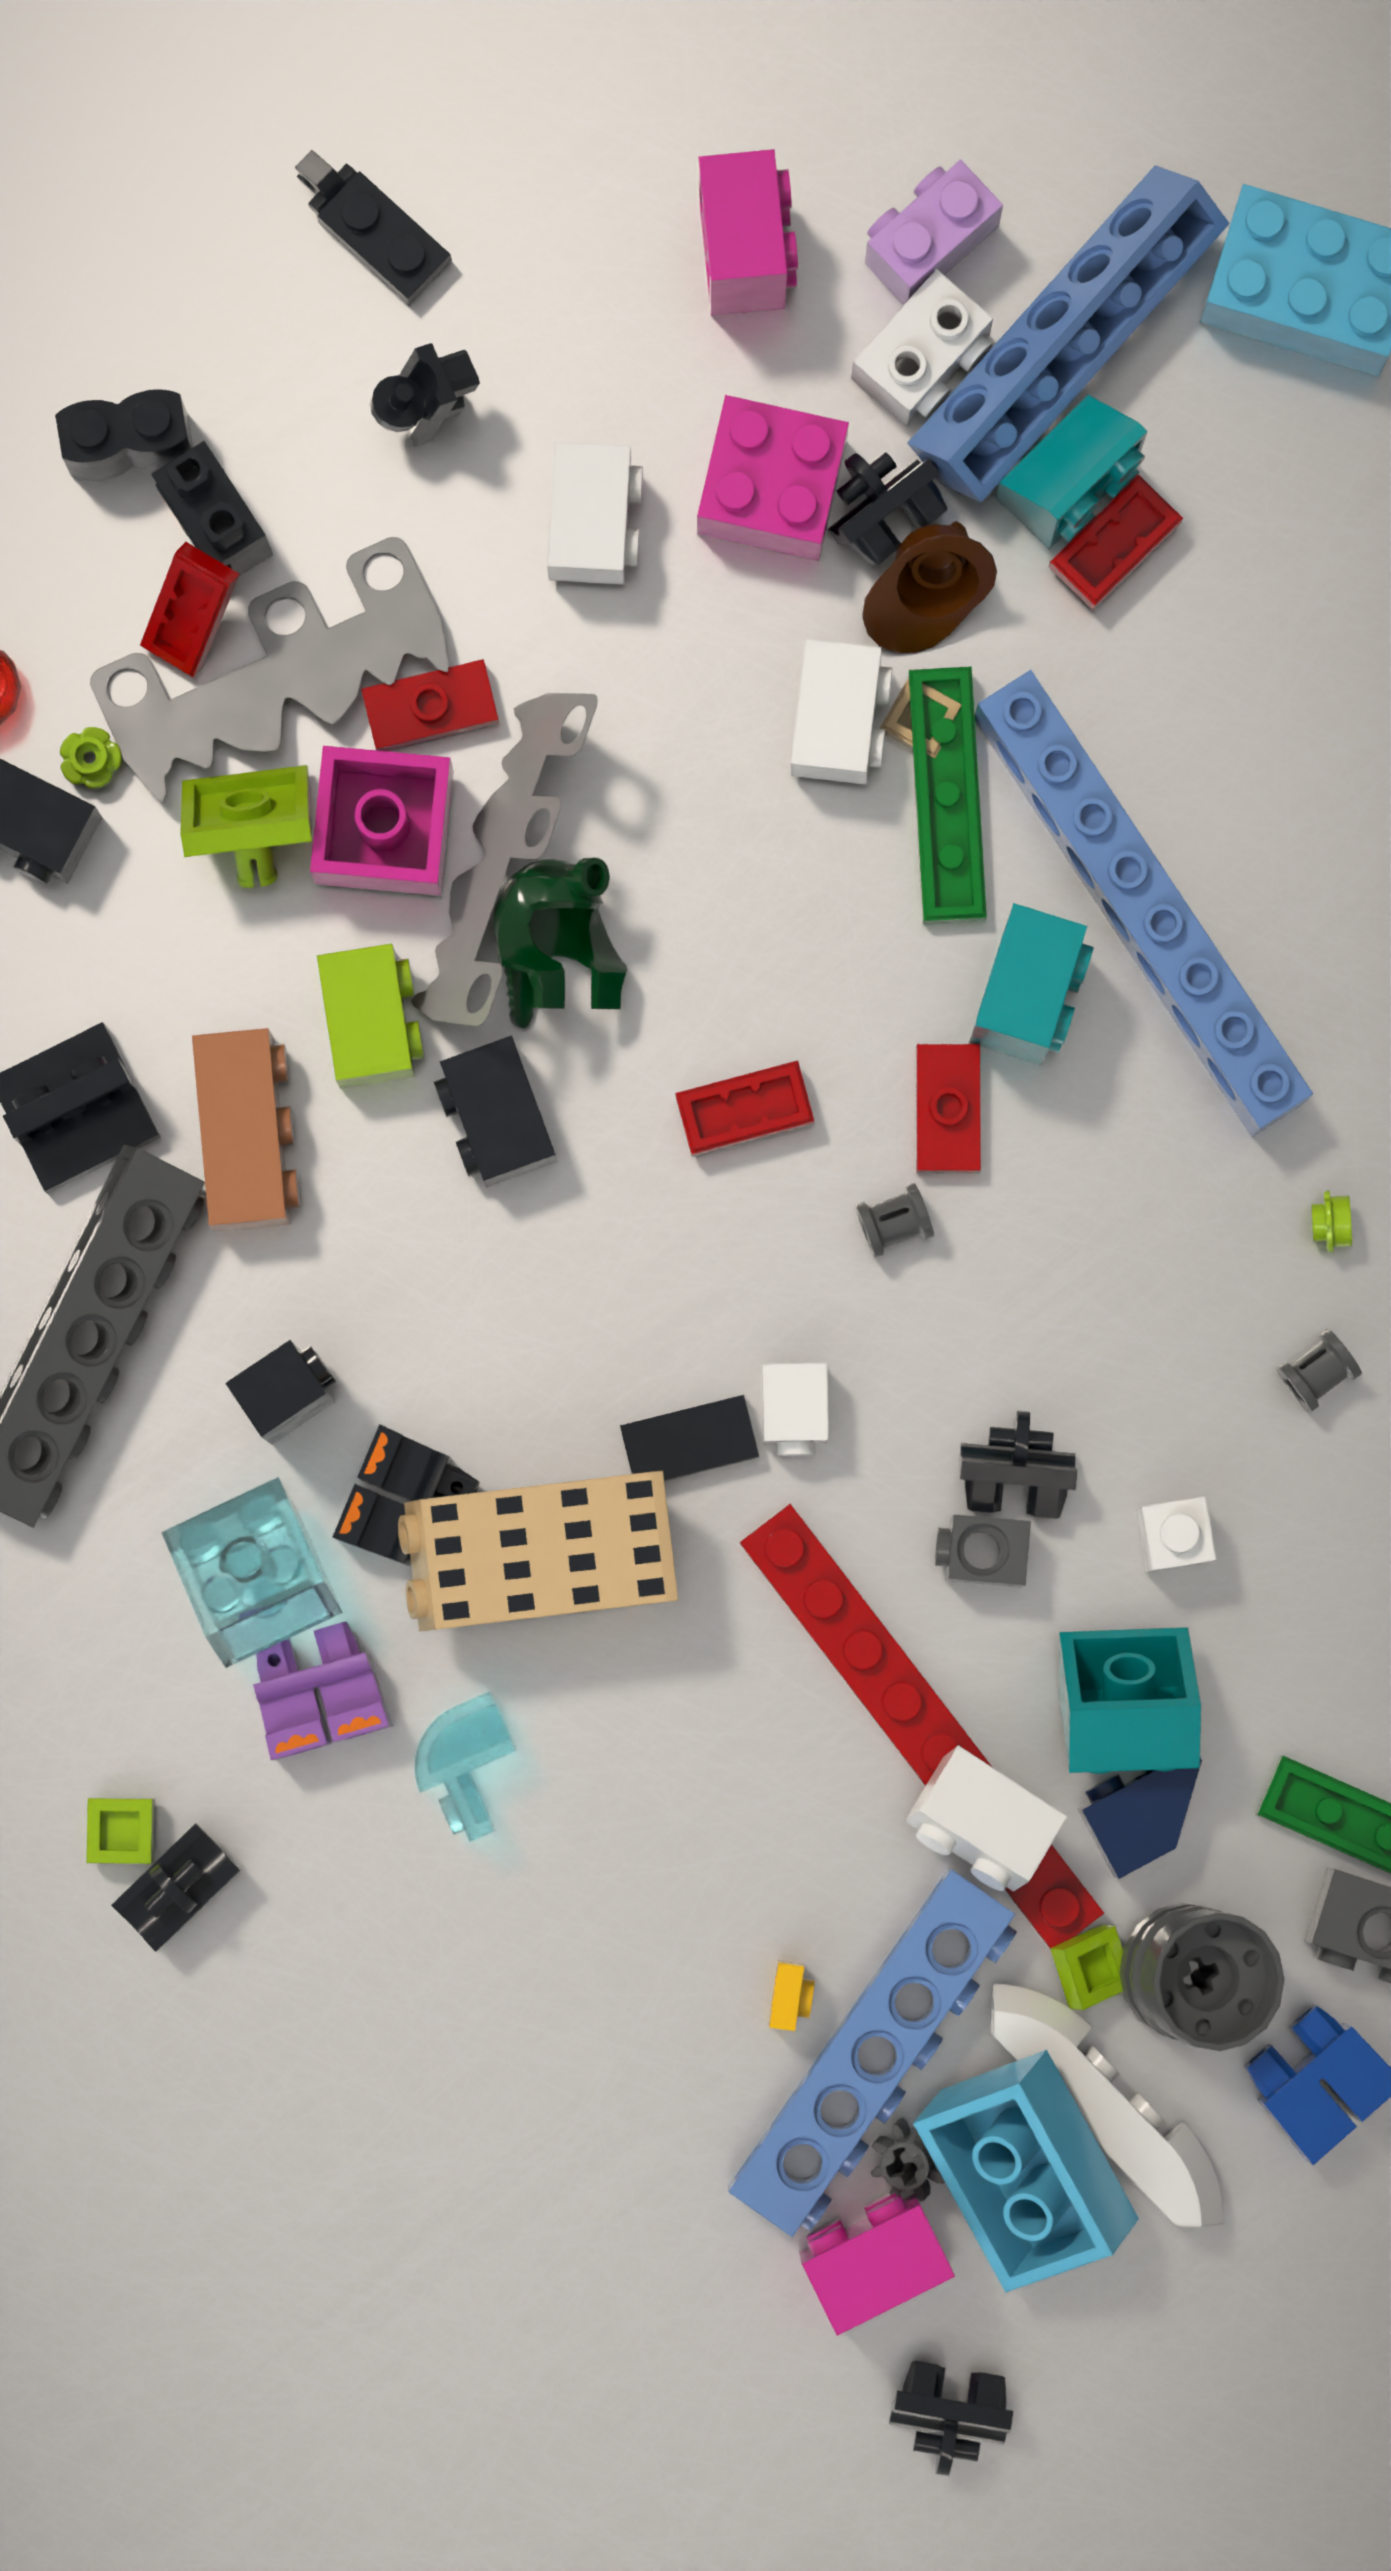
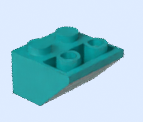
M1087 395L999 482L996 499L1049 550L1062 537L1069 543L1096 517L1092 512L1106 493L1114 499L1140 473L1136 468L1145 458L1141 450L1148 431L1134 419Z

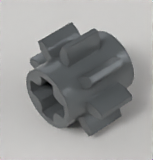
M900 2118L893 2124V2135L896 2141L887 2136H879L873 2142L872 2147L876 2152L882 2154L883 2157L881 2163L871 2171L872 2177L883 2176L892 2186L890 2195L895 2193L898 2196L902 2191L913 2190L915 2197L921 2202L930 2195L931 2186L928 2178L944 2184L945 2181L917 2130L910 2129L908 2122L904 2118ZM905 2150L909 2157L920 2155L923 2164L918 2169L914 2162L905 2164L902 2162L900 2155Z

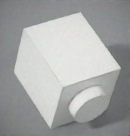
M827 1363L763 1364V1445H777V1456L815 1455V1444H827L829 1440Z
M1206 1496L1142 1506L1135 1510L1146 1573L1216 1561Z

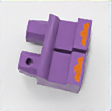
M345 1621L314 1630L323 1664L299 1671L290 1638L256 1647L257 1671L261 1682L253 1684L263 1718L266 1731L265 1738L271 1760H279L331 1744L317 1694L318 1688L321 1692L333 1742H341L393 1726L370 1654L367 1652L361 1653L358 1641L348 1622Z

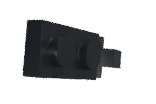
M313 150L295 166V169L298 171L297 178L315 194L308 202V206L317 215L318 223L406 304L410 305L452 261L451 254L361 171L357 173L355 169L346 163L336 172L330 164Z

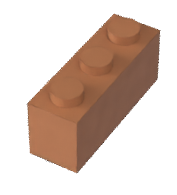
M269 1028L192 1035L209 1226L214 1232L291 1225L289 1209L300 1208V1192L297 1170L285 1169L283 1146L294 1145L291 1107H280L278 1083L289 1081L285 1044H274L273 1035Z

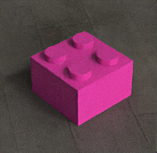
M775 149L698 156V196L710 315L785 309L786 288L797 287L796 270H798L795 231L783 232V227L791 226L790 208H792L789 170H777Z
M725 395L697 514V534L820 561L846 448L849 422Z
M323 746L310 873L315 884L441 896L454 775L451 758Z
M888 2193L864 2207L867 2215L865 2219L847 2228H844L841 2220L838 2219L806 2236L809 2247L799 2251L801 2264L837 2336L955 2277L915 2194L903 2199L901 2194L896 2196L895 2193L892 2195Z

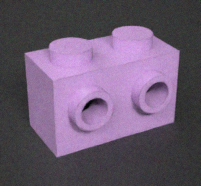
M961 159L947 172L941 166L930 172L915 188L914 194L917 198L900 213L895 208H891L878 218L867 232L871 239L867 241L865 264L903 305L936 269L943 275L947 274L999 227L1003 204Z

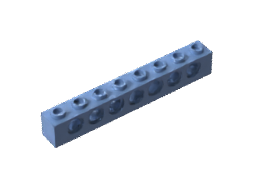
M1030 669L979 702L975 711V722L1251 1137H1254L1305 1104L1313 1095V1092L1032 670Z

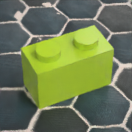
M392 943L316 955L335 1078L340 1089L415 1077L413 1060L424 1059V1050L419 1021L407 1022L403 998L415 996L409 958L397 960Z

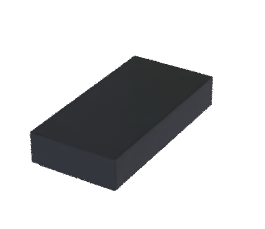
M744 1395L620 1425L632 1474L663 1471L664 1481L759 1458Z

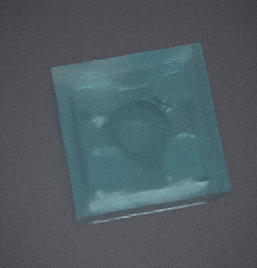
M279 1477L161 1532L203 1633L225 1668L343 1613L298 1509Z

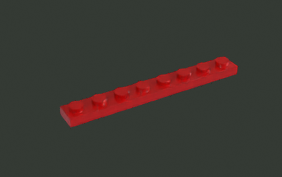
M791 1504L739 1542L925 1786L942 1758L958 1745L991 1766ZM1052 1844L1028 1883L1014 1892L1007 1887L1005 1888L1007 1894L1049 1949L1075 1937L1104 1914L1103 1910Z

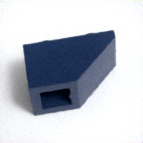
M1200 1768L1175 1769L1167 1772L1146 1770V1773L1125 1784L1120 1775L1117 1774L1085 1791L1090 1803L1077 1810L1114 1878L1120 1879L1176 1849Z

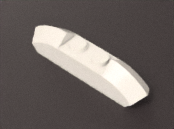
M993 1983L990 2033L1017 2061L1044 2050L1048 2051L1100 2148L1175 2226L1203 2227L1224 2224L1223 2200L1216 2173L1200 2141L1184 2121L1162 2137L1157 2129L1165 2120L1139 2093L1128 2101L1111 2084L1119 2075V2072L1093 2046L1085 2054L1077 2048L1093 2028L1084 2018L1063 2003L1040 1992L1014 1985Z

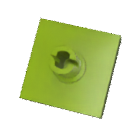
M302 765L183 780L180 835L184 857L234 851L238 885L245 888H254V866L252 859L257 861L260 886L274 883L278 878V874L274 865L271 846L312 841L311 785L308 766Z

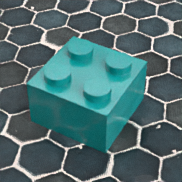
M1013 903L969 1043L980 1044V1047L1038 1065H1042L1048 1050L1059 1053L1062 1044L1065 1042L1075 1010L1074 1007L1064 1004L1067 991L1078 993L1084 981L1094 949L1093 946L1083 944L1088 926Z
M1188 1627L1059 1632V1701L1069 1773L1090 1772L1105 1774L1111 1771L1137 1770L1167 1772L1175 1769L1200 1768L1201 1701Z

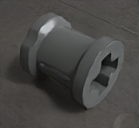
M915 1183L907 1185L904 1194L868 1206L864 1201L855 1204L862 1231L874 1258L882 1256L885 1247L921 1235L924 1239H928L934 1236L928 1211Z
M1326 1329L1319 1335L1320 1343L1292 1364L1284 1362L1276 1368L1282 1381L1308 1412H1312L1319 1407L1318 1399L1347 1377L1355 1380L1362 1375V1371L1351 1353L1329 1329Z

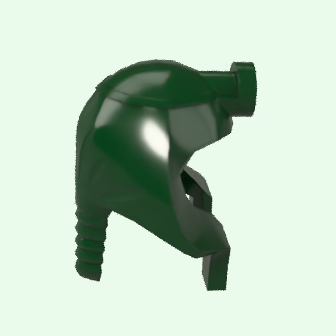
M583 858L577 864L563 860L544 859L532 862L511 875L510 881L503 889L496 904L494 932L498 960L505 968L504 973L507 977L509 1017L512 1024L522 1029L527 1027L533 1018V1008L565 1009V970L562 963L551 958L554 956L576 960L591 970V1009H620L621 990L627 972V965L615 951L598 910L600 905L603 904L600 895L606 891L610 880L606 863L600 858Z

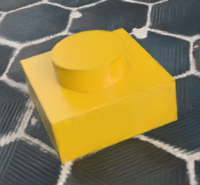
M778 1960L769 2028L795 2031L797 2017L810 2018L815 1980L803 1978V1964Z

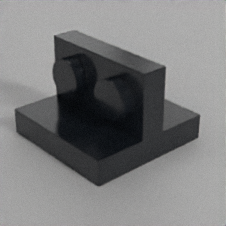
M103 1022L0 1072V1103L6 1113L3 1115V1118L13 1139L23 1147L44 1192L47 1194L115 1161L123 1145L141 1148L161 1138Z

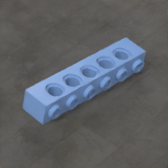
M1155 165L907 442L922 462L925 459H930L940 473L936 477L940 484L982 503L1230 223L1200 182Z
M948 1868L730 2182L728 2192L791 2237L794 2236L801 2225L811 2231L832 2201L823 2192L836 2173L839 2171L848 2177L867 2151L869 2145L861 2140V2137L874 2118L885 2124L905 2096L906 2091L898 2086L903 2076L912 2064L922 2070L938 2049L943 2038L935 2033V2030L948 2011H951L956 2016H960L977 1992L980 1984L971 1979L986 1957L996 1963L1015 1937L1017 1931L1009 1926L1015 1913L954 1870ZM948 1929L961 1931L968 1941V1953L965 1959L955 1966L939 1964L932 1953L934 1939L939 1933ZM909 1983H920L926 1986L931 1993V2007L923 2017L918 2019L902 2017L895 2007V1998L898 1991ZM871 2037H884L894 2046L895 2057L893 2063L882 2072H869L859 2064V2048L865 2040ZM837 2090L851 2093L858 2102V2111L855 2118L843 2126L831 2125L821 2115L822 2101L829 2093ZM807 2144L819 2152L821 2165L815 2175L808 2179H796L786 2172L783 2166L784 2157L793 2146Z

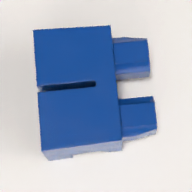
M1313 2004L1289 2026L1310 2050L1308 2055L1291 2068L1271 2044H1268L1252 2057L1244 2067L1255 2087L1262 2094L1257 2099L1259 2103L1272 2116L1303 2158L1310 2164L1315 2165L1357 2127L1321 2086L1320 2080L1324 2081L1355 2119L1363 2122L1391 2097V2067L1352 2026L1345 2023L1340 2025L1336 2019Z

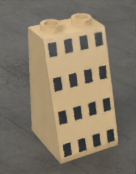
M663 1471L420 1499L404 1503L405 1515L399 1517V1542L403 1553L410 1554L413 1580H408L406 1583L407 1609L412 1619H418L419 1631L678 1601Z

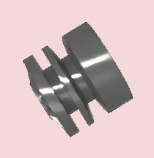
M1187 1903L1159 1908L1137 1924L1123 1947L1119 1972L1124 1999L1140 2022L1160 2035L1179 2040L1194 2047L1216 2051L1246 2045L1267 2029L1280 2007L1285 1980L1280 1954L1264 1930L1242 1916ZM1190 1961L1198 1963L1199 1967L1192 1973L1189 1964ZM1190 1973L1192 1985L1186 1984L1183 1981V1978Z

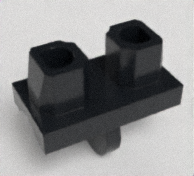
M432 343L415 348L400 374L388 376L379 381L371 393L369 405L371 414L376 422L385 429L395 432L411 429L410 438L414 447L430 442L445 419L460 415L465 407L463 395L474 392L480 384L479 377L468 352L464 349L438 357Z
M884 452L871 464H868L859 454L854 453L844 462L852 479L841 486L836 492L846 505L852 503L863 493H865L867 498L831 525L828 531L838 544H851L854 550L869 564H880L893 554L901 544L883 520L899 506L902 508L916 529L931 524L948 510L938 487L932 481L940 473L930 459H925L922 463L915 459L883 484L881 479L897 467L892 457L887 452Z
M1017 1410L1014 1429L990 1426L988 1445L961 1443L959 1471L960 1480L965 1482L967 1509L989 1513L1001 1511L1004 1484L1028 1486L1026 1514L1034 1517L1060 1518L1068 1490H1076L1078 1471L1075 1468V1453L1052 1451L1054 1432L1030 1430V1412Z
M195 1823L111 1906L157 1952L242 1869Z
M912 2361L901 2391L897 2390L892 2402L889 2424L940 2433V2435L916 2431L913 2451L937 2455L935 2474L949 2476L953 2458L978 2461L980 2442L956 2438L957 2436L1004 2445L1006 2435L1011 2431L1014 2412L1006 2410L1005 2377L982 2372L971 2373L968 2380L966 2401L960 2402L941 2398L945 2375L944 2367L937 2364Z

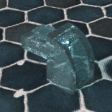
M492 1692L477 1696L438 1716L424 1732L415 1756L414 1769L419 1792L423 1793L441 1784H445L449 1795L438 1799L452 1833L455 1835L465 1830L469 1842L496 1831L471 1775V1771L517 1751Z

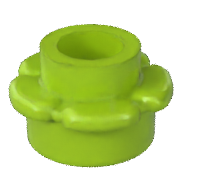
M86 727L80 734L71 733L64 739L60 747V755L63 758V762L60 765L64 777L74 785L82 784L89 789L101 788L112 780L115 771L121 766L122 755L119 745L111 742L109 733L98 727ZM92 752L96 755L93 763H86L84 761L86 753Z
M1326 1190L1323 1193L1324 1203L1311 1204L1313 1242L1326 1241L1327 1251L1333 1252V1247L1352 1246L1350 1196H1330V1190Z

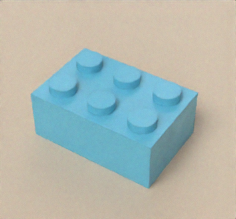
M1243 184L1199 323L1379 377L1391 351V228Z
M1047 2050L941 2089L913 2122L915 2129L1005 2293L1112 2256L1139 2220Z

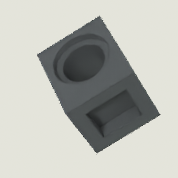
M954 1514L950 1518V1528H938L935 1566L946 1567L945 1581L1022 1588L1026 1586L1031 1521ZM982 1532L989 1534L996 1540L999 1546V1557L992 1567L979 1569L969 1564L964 1556V1543L971 1534Z

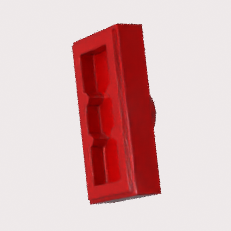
M1138 474L1050 561L1048 567L1094 610L1182 523L1183 517Z
M185 542L174 554L140 646L194 677L204 666L240 574Z
M484 659L448 667V672L436 670L395 680L391 685L382 683L361 689L377 751H389L499 724Z
M917 1044L916 1173H980V1044Z
M798 1060L675 1093L692 1157L815 1123Z

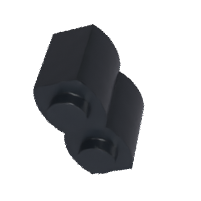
M153 389L141 391L125 398L119 404L104 400L81 401L71 404L55 414L62 459L71 477L80 480L100 481L123 474L132 466L155 471L193 448L188 413L181 394L170 390Z

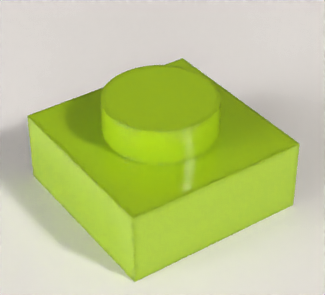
M88 1798L86 1863H154L155 1799Z
M1099 1925L1050 1948L1070 2009L1085 2010L1123 1992L1119 1974L1123 1948L1116 1926Z

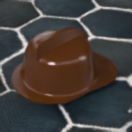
M958 521L952 522L950 525L932 524L923 526L911 532L898 547L895 561L874 583L864 599L862 619L867 634L878 646L895 653H916L934 647L949 636L993 589L997 575V567L993 555L980 542L969 538L965 526Z

